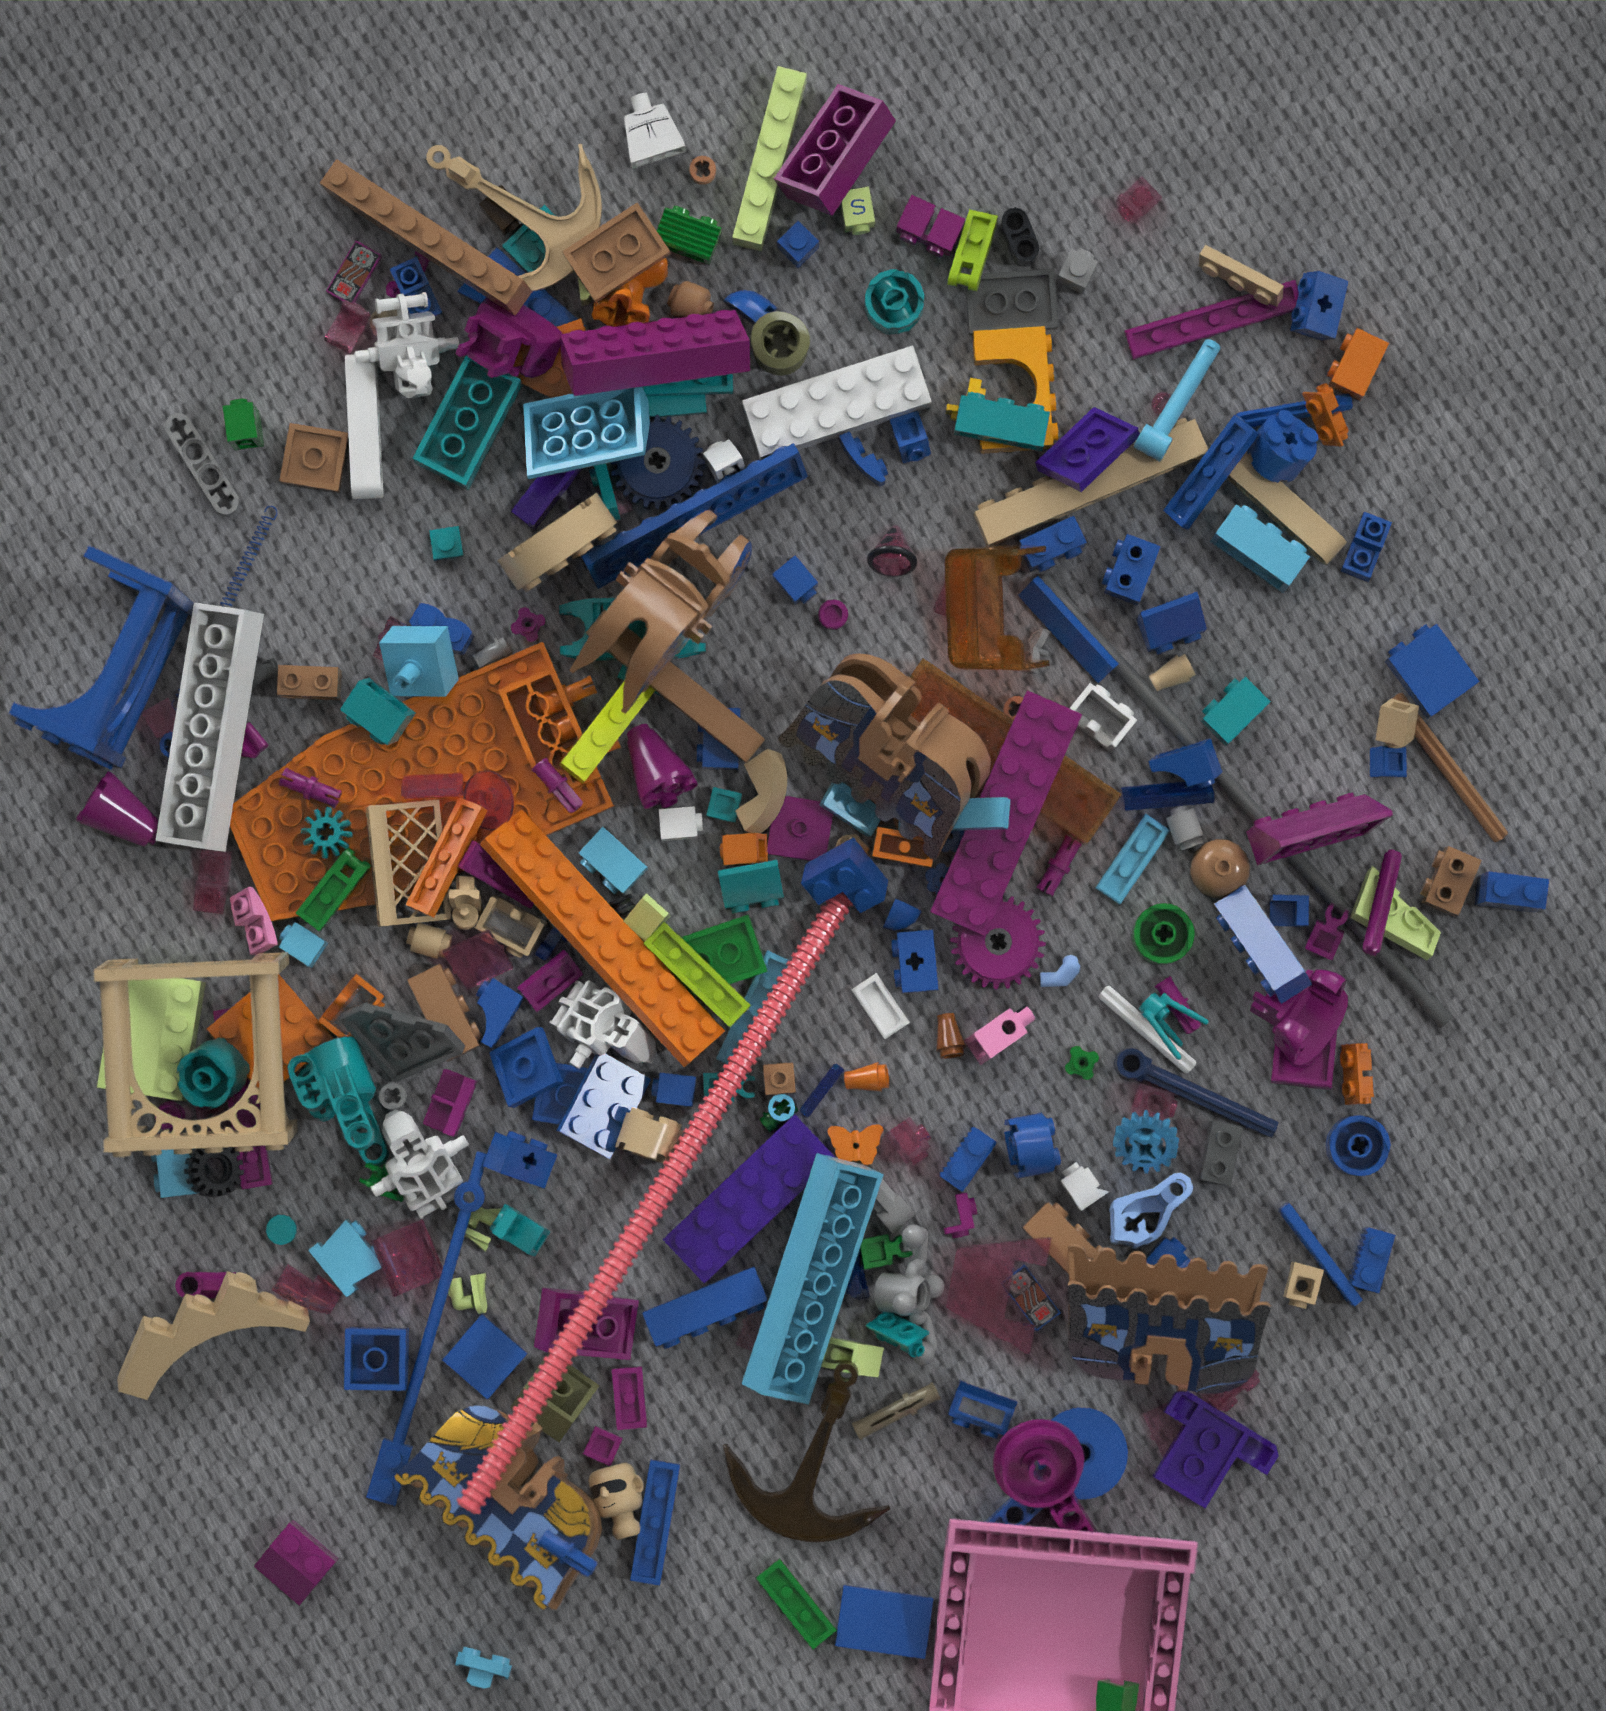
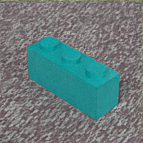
M968 392L967 396L961 395L954 435L1042 452L1050 412L1044 411V406L1027 403L1026 407L1014 405L1015 401L1011 399L997 398L996 402L986 400L983 394Z

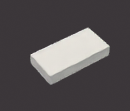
M877 973L851 989L884 1039H887L910 1023Z

